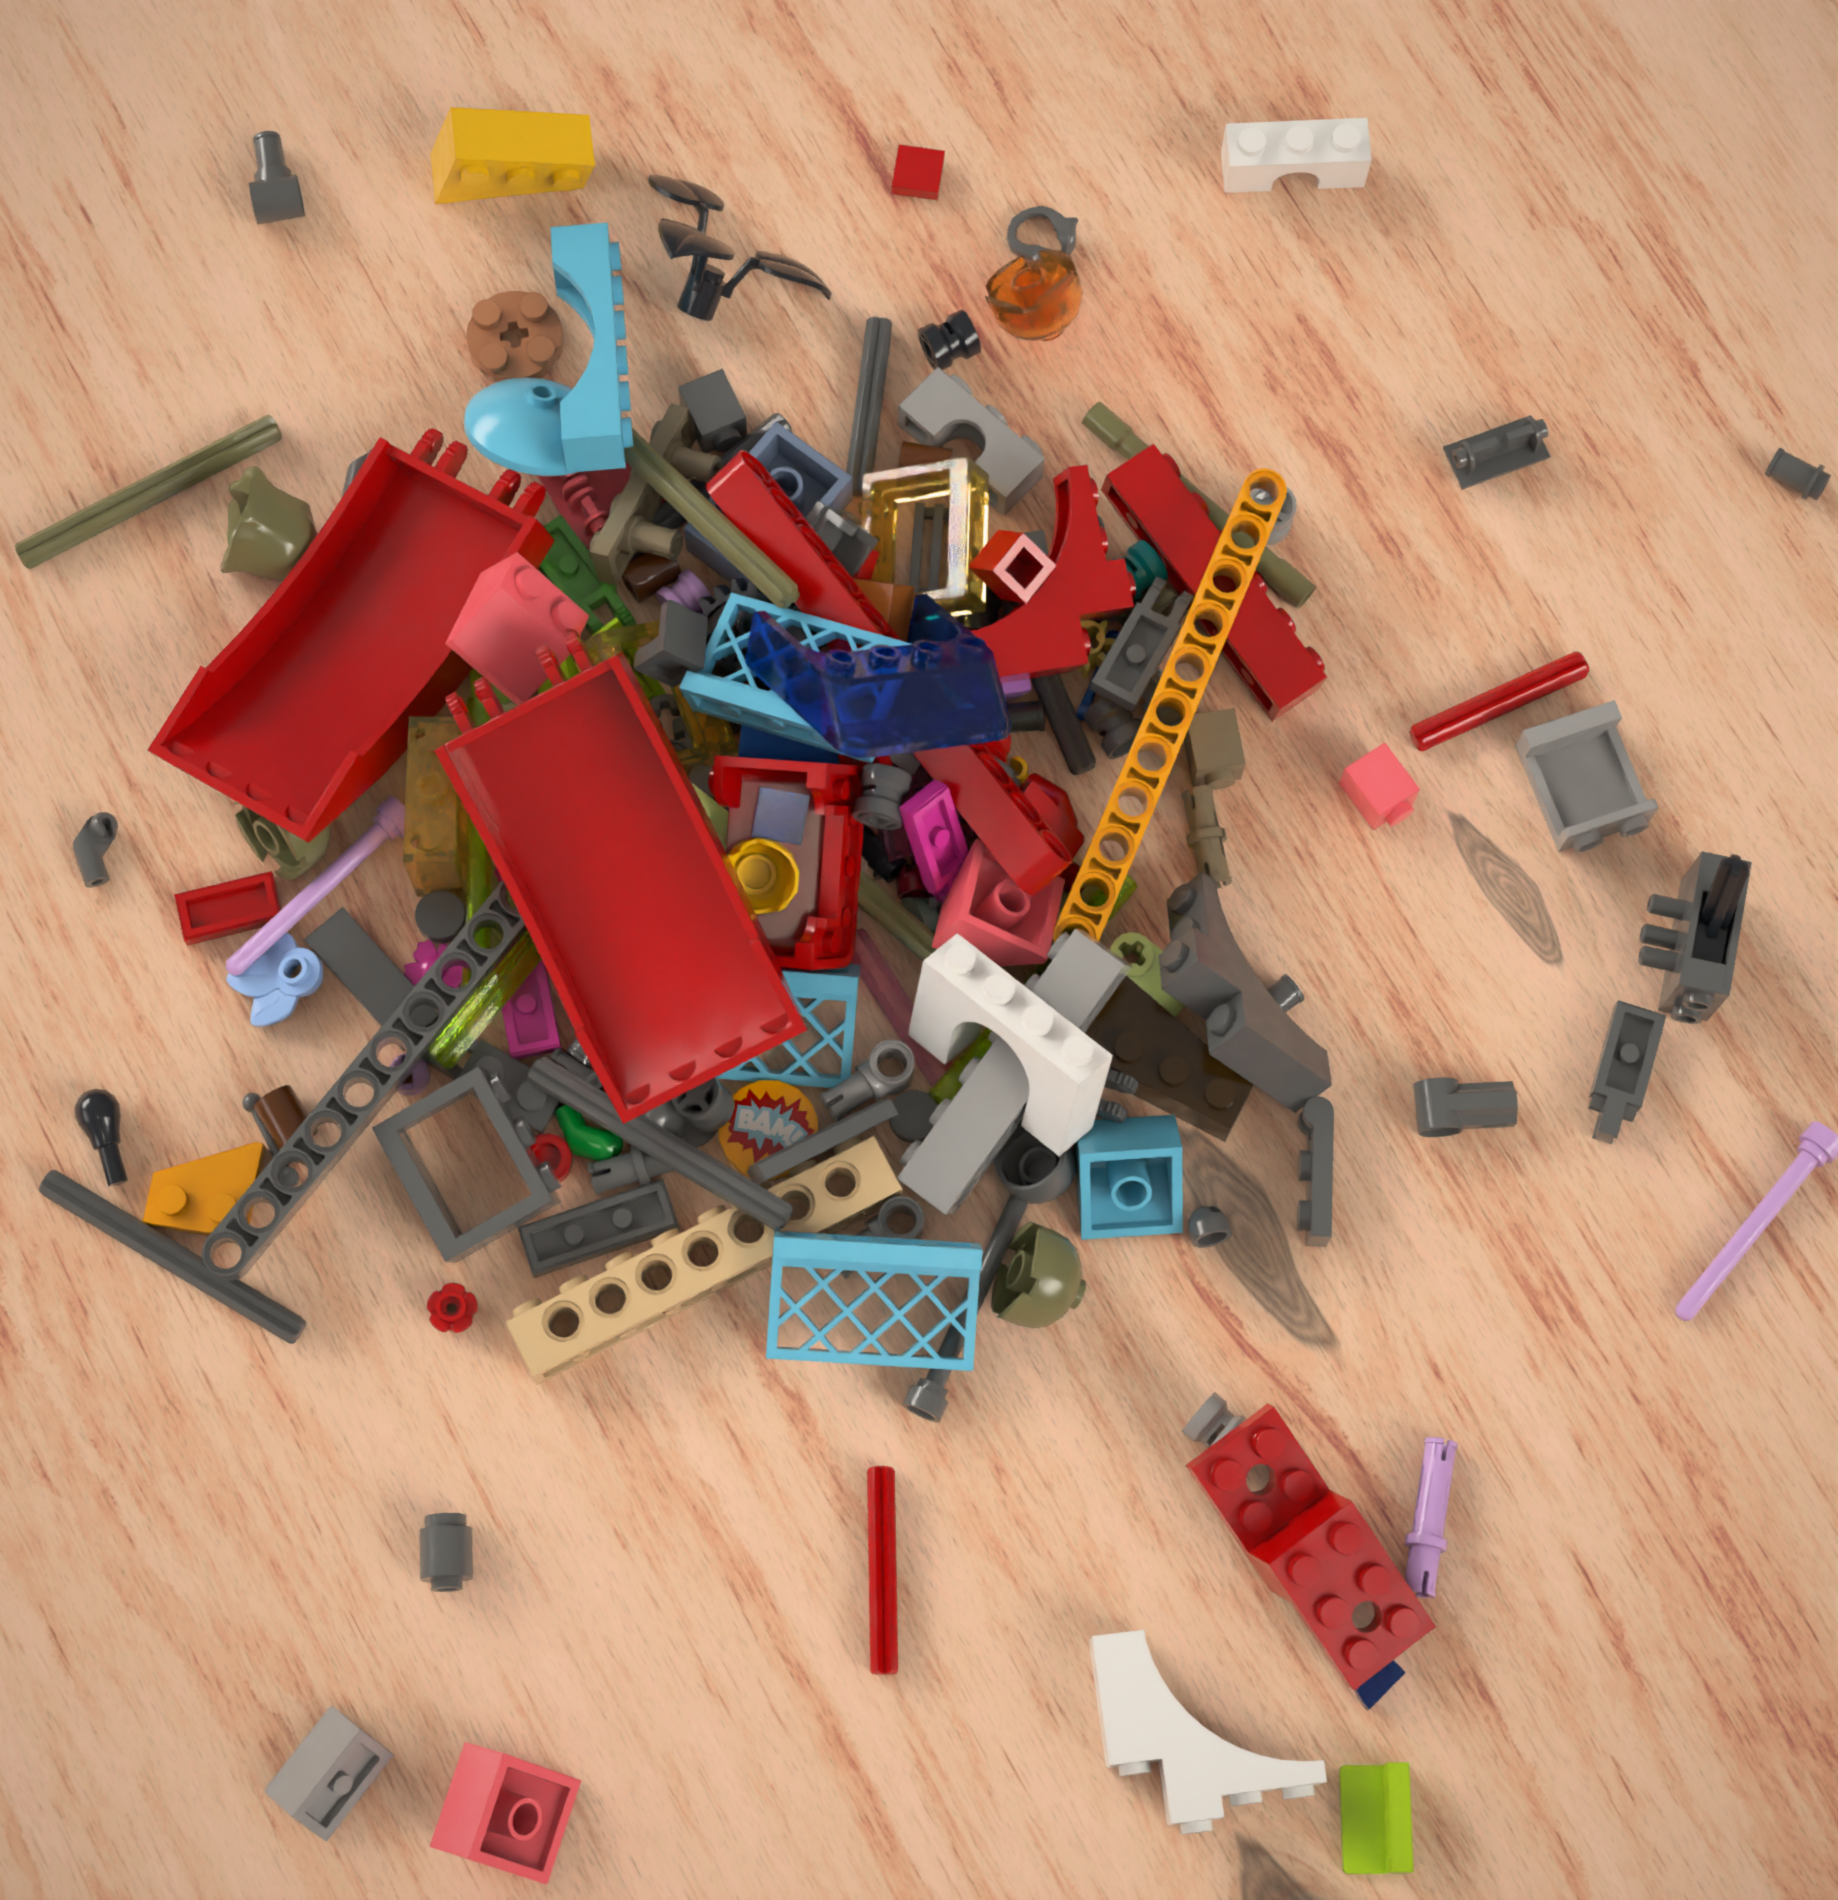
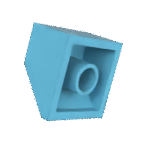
M1175 1115L1125 1118L1122 1123L1106 1119L1094 1120L1092 1129L1074 1144L1081 1239L1183 1233L1182 1144Z

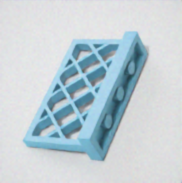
M731 592L706 646L704 669L698 673L687 671L679 689L694 711L872 764L880 747L876 737L915 650L911 643L792 609L778 608L774 604ZM740 610L758 615L763 626L736 638L732 627ZM766 618L772 619L773 621L768 623ZM792 625L803 628L807 639L780 651L773 634ZM811 631L817 632L818 634L813 636ZM728 636H729L730 641L727 642V643H725L726 640H727V638H728ZM768 637L775 654L748 666L741 649ZM837 638L849 642L853 652L825 664L818 647ZM856 644L863 645V647L858 649ZM813 650L820 667L793 679L786 662ZM882 651L896 655L890 669L870 677L863 660ZM736 652L743 669L724 678L711 674L718 660ZM858 663L866 680L838 693L831 675ZM780 665L788 682L769 691L758 688L753 677ZM826 678L833 695L815 704L804 702L799 694V690ZM748 680L750 686L743 684V682ZM882 686V688H881V690H880V692H879V694H878L876 688H879V687ZM871 691L875 704L868 719L865 720L848 715L844 703ZM793 693L795 699L787 696ZM839 707L840 712L834 711L832 709Z
M849 964L845 968L821 970L780 967L802 1017H806L821 1034L822 1038L803 1053L790 1039L783 1042L782 1044L795 1058L783 1070L769 1069L760 1057L756 1056L715 1078L753 1082L759 1080H779L789 1085L833 1088L851 1076L860 965ZM800 998H812L813 1000L806 1005ZM824 1000L846 1001L845 1019L830 1031L812 1012ZM844 1030L842 1046L835 1037ZM829 1043L842 1058L841 1075L819 1073L808 1059ZM751 1061L757 1068L743 1066ZM801 1065L807 1072L794 1070Z
M774 1231L766 1359L973 1371L979 1279L983 1254L980 1243ZM782 1267H803L818 1283L795 1302L781 1287ZM814 1268L833 1270L822 1278ZM843 1270L857 1271L869 1284V1287L848 1305L844 1303L828 1284ZM866 1271L884 1272V1274L874 1281ZM895 1273L909 1274L921 1288L900 1308L880 1288ZM918 1275H932L936 1277L928 1284H925ZM947 1276L968 1278L967 1298L951 1312L931 1291ZM823 1288L842 1310L819 1330L801 1307ZM873 1292H876L892 1310L893 1314L871 1333L852 1311ZM927 1295L945 1317L922 1336L904 1314ZM781 1296L790 1308L779 1316ZM966 1309L964 1328L956 1317ZM796 1313L814 1335L799 1348L777 1346L778 1327ZM846 1316L850 1318L866 1337L851 1351L837 1350L825 1336ZM898 1319L918 1340L903 1354L889 1353L876 1339ZM951 1322L964 1337L963 1358L940 1356L928 1341ZM820 1340L827 1349H811L810 1347ZM872 1343L880 1353L861 1351ZM923 1346L931 1356L913 1354Z

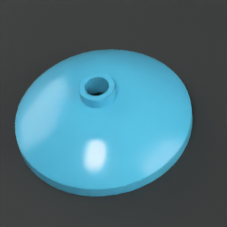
M512 378L494 383L479 391L469 401L464 417L466 435L471 444L481 454L508 469L540 476H560L576 473H566L560 418V402L573 388L562 383L540 378Z

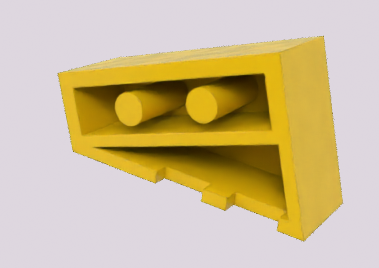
M450 107L430 153L435 204L582 189L595 167L590 115Z

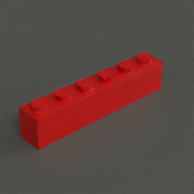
M1153 443L1108 473L1101 491L1136 539L1149 543L1160 556L1168 572L1167 580L1176 593L1181 596L1185 591L1195 597L1223 530L1218 531L1208 517L1210 511L1203 498L1195 491L1190 493L1181 481V472L1174 459L1168 453L1161 454ZM1255 571L1221 653L1273 722L1318 691L1327 676L1323 672L1325 671V665L1319 654L1310 646L1305 648L1294 633L1296 632V626L1292 618L1283 608L1279 607L1276 609L1266 595L1267 587L1265 582ZM1219 575L1212 578L1213 584L1221 592L1230 593L1236 590L1234 581L1228 576ZM1207 619L1197 620L1209 637L1218 634L1217 627L1213 622Z

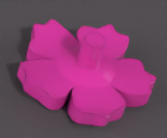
M427 939L425 942H418L417 950L413 953L416 962L404 965V975L416 986L449 945L442 943L438 951H436L430 939ZM453 966L445 971L442 980L446 985L452 988H460L461 984L465 981L462 966Z

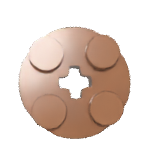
M507 291L479 301L472 310V318L468 324L466 335L469 353L474 365L481 372L483 370L487 375L494 377L495 382L512 378L542 379L548 374V368L554 364L556 358L559 360L564 343L562 327L557 313L548 304L546 298L537 292ZM511 330H519L528 335V337L521 339V346L512 347L510 341H502V339Z

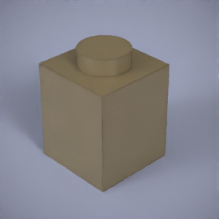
M1235 708L1194 714L1184 738L1192 786L1206 785L1212 787L1213 790L1232 786L1235 780L1241 779L1246 764Z

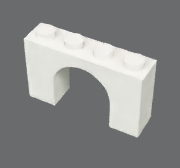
M957 933L923 960L908 1035L943 1064H947L978 1038L981 1025L998 1034L1016 1053L1028 1077L1029 1096L1021 1126L1060 1157L1092 1129L1113 1055Z

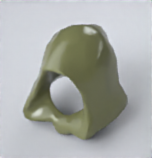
M251 466L245 469L241 480L234 481L229 486V492L233 499L228 507V548L221 563V572H248L255 576L283 581L318 533L315 529L310 505L276 488L266 478L261 469L257 466Z

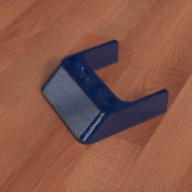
M926 593L917 594L914 599L907 643H911V645L894 647L874 645L871 649L859 651L831 650L827 653L817 652L797 641L766 611H756L753 614L745 659L747 667L840 753L857 758H872L1006 739L1010 735L1012 721L993 651L986 645L983 639L976 637Z

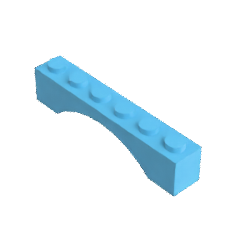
M608 222L550 227L552 263L557 296L573 307L587 324L594 338V346L586 370L575 387L560 402L561 437L566 473L626 468L624 448L634 447L631 417L622 418V411H631L629 382H620V375H629L626 345H617V340H626L624 310L615 311V305H624L622 277L613 276V271L622 270L619 241L610 242Z

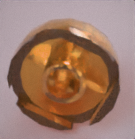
M1047 249L1038 251L1041 259L1026 263L1024 256L1013 259L998 269L986 284L989 295L985 296L992 316L1000 328L1016 339L1030 341L1053 340L1064 332L1079 313L1083 291L1072 257L1063 251Z

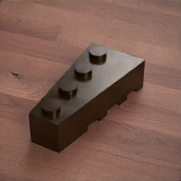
M1126 975L1085 1034L1113 1055L1109 1069L1122 1072L1139 1081L1136 1092L1132 1095L1171 1115H1175V1117L1225 1142L1249 1097L1253 1084L1211 1056L1206 1043Z

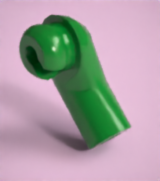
M564 1105L554 1112L570 1151L576 1156L598 1162L618 1156L622 1152V1138L609 1130L605 1131L587 1126L582 1114L571 1107Z

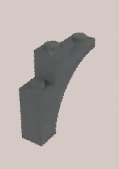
M1200 872L1187 884L1177 887L1170 898L1167 899L1171 942L1159 955L1162 990L1206 1020L1208 1048L1211 1056L1296 1113L1304 1107L1309 1099L1319 1096L1332 1086L1327 1050L1309 1037L1287 1015L1254 973L1229 928L1219 900L1216 881L1205 873Z

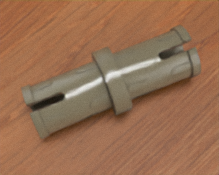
M1212 787L1191 788L1193 795H1191L1189 790L1181 793L1190 830L1186 837L1189 848L1192 847L1194 849L1198 872H1203L1216 881L1217 889L1222 888L1220 881H1222L1224 886L1232 883L1223 842L1227 839L1224 828L1219 827Z

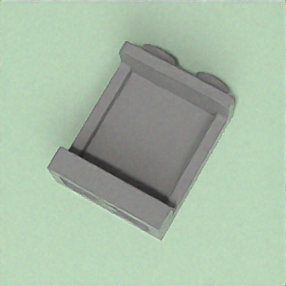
M1615 700L1525 729L1515 745L1558 852L1574 847L1575 852L1587 851L1600 845L1603 842L1602 837L1620 832L1621 837L1635 835L1649 827L1648 822H1650L1658 810L1655 799L1647 801L1617 730L1622 716Z

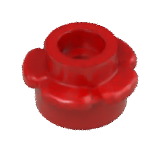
M448 1283L442 1287V1290L434 1291L427 1301V1310L431 1313L430 1323L440 1332L460 1333L467 1330L472 1325L473 1317L478 1310V1303L474 1294L471 1292L467 1293L465 1287L458 1283ZM455 1304L457 1310L454 1313H449L447 1311L448 1305Z

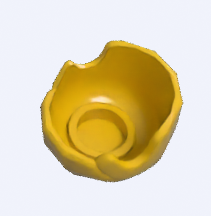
M757 837L734 845L731 851L728 852L727 855L756 915L780 912L788 906L798 892L799 869L792 853L785 846L770 838Z

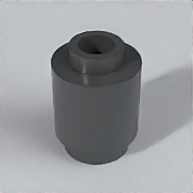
M462 1513L426 1515L424 1517L425 1528L419 1530L420 1581L431 1583V1591L434 1592L460 1591L463 1589V1581L473 1579L472 1527L467 1526V1515Z

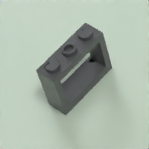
M479 1066L372 1127L445 1262L449 1263L459 1262L561 1203L555 1190L562 1186L555 1175V1171L548 1161L539 1163L531 1148L533 1144L537 1143V1140L530 1126L522 1116L515 1119L506 1103L512 1099L508 1087L498 1072L491 1075L487 1069ZM475 1091L532 1195L462 1234L406 1130Z

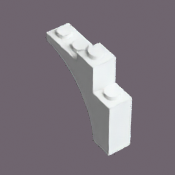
M1145 1630L1097 1635L1090 1638L1089 1646L1106 1768L1118 1767L1120 1776H1131L1150 1773V1763L1158 1762L1167 1826L1180 1825L1181 1835L1213 1831L1212 1820H1219L1224 1817L1222 1797L1229 1796L1231 1806L1263 1802L1261 1792L1282 1790L1284 1800L1315 1796L1314 1785H1321L1327 1782L1324 1760L1292 1761L1261 1756L1221 1739L1201 1725L1177 1701L1161 1678L1149 1651Z

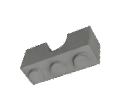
M937 367L898 406V426L919 444L942 447L951 440L966 439L972 441L981 449L982 455L970 466L968 486L1003 516L1043 477L1045 458L1040 447L1028 436L1023 435L1019 437L1007 426L1006 419L996 408L991 405L984 407L972 396L969 386L956 375L952 374L949 377Z

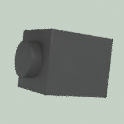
M723 369L678 387L680 406L689 409L696 440L703 453L707 454L714 450L717 452L728 451L747 435L746 416Z

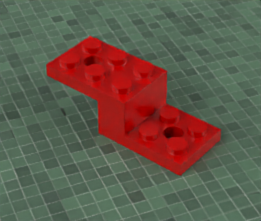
M1267 1403L1185 1465L1270 1591L1291 1603L1335 1670L1350 1689L1356 1690L1436 1627L1354 1503L1329 1489L1274 1406ZM1265 1464L1269 1470L1267 1485L1260 1491H1250L1246 1483L1249 1470L1255 1465ZM1364 1601L1372 1602L1374 1607L1372 1622L1364 1628H1355L1352 1621L1355 1607Z

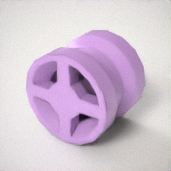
M685 569L678 575L677 582L671 587L663 586L655 593L661 606L668 600H672L695 612L704 613L698 599L706 596L712 597L702 581L689 569Z

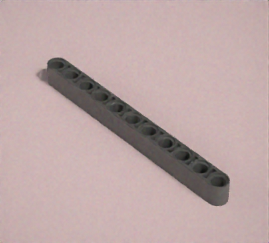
M503 880L208 1236L202 1247V1258L205 1266L215 1277L223 1281H235L241 1279L250 1271L412 1071L528 932L519 911L512 908L506 901L510 893ZM492 927L500 931L503 939L497 947L485 949L480 947L474 940L477 932L483 928ZM453 966H462L471 973V978L465 986L452 988L442 980L445 971ZM421 1005H430L439 1012V1017L432 1026L426 1028L418 1027L410 1020L413 1010ZM389 1044L402 1046L407 1051L406 1058L400 1065L395 1067H387L381 1064L378 1060V1054L384 1046ZM365 1083L374 1090V1096L367 1105L354 1107L345 1100L348 1089L354 1084ZM324 1123H333L341 1129V1136L338 1142L329 1147H321L313 1141L315 1129ZM293 1162L305 1165L308 1168V1177L303 1184L297 1187H287L281 1183L280 1173L286 1165ZM260 1202L272 1205L275 1209V1215L269 1225L255 1228L248 1224L247 1213L253 1205ZM225 1243H235L240 1246L242 1251L239 1262L234 1267L228 1269L216 1266L214 1253L217 1248Z

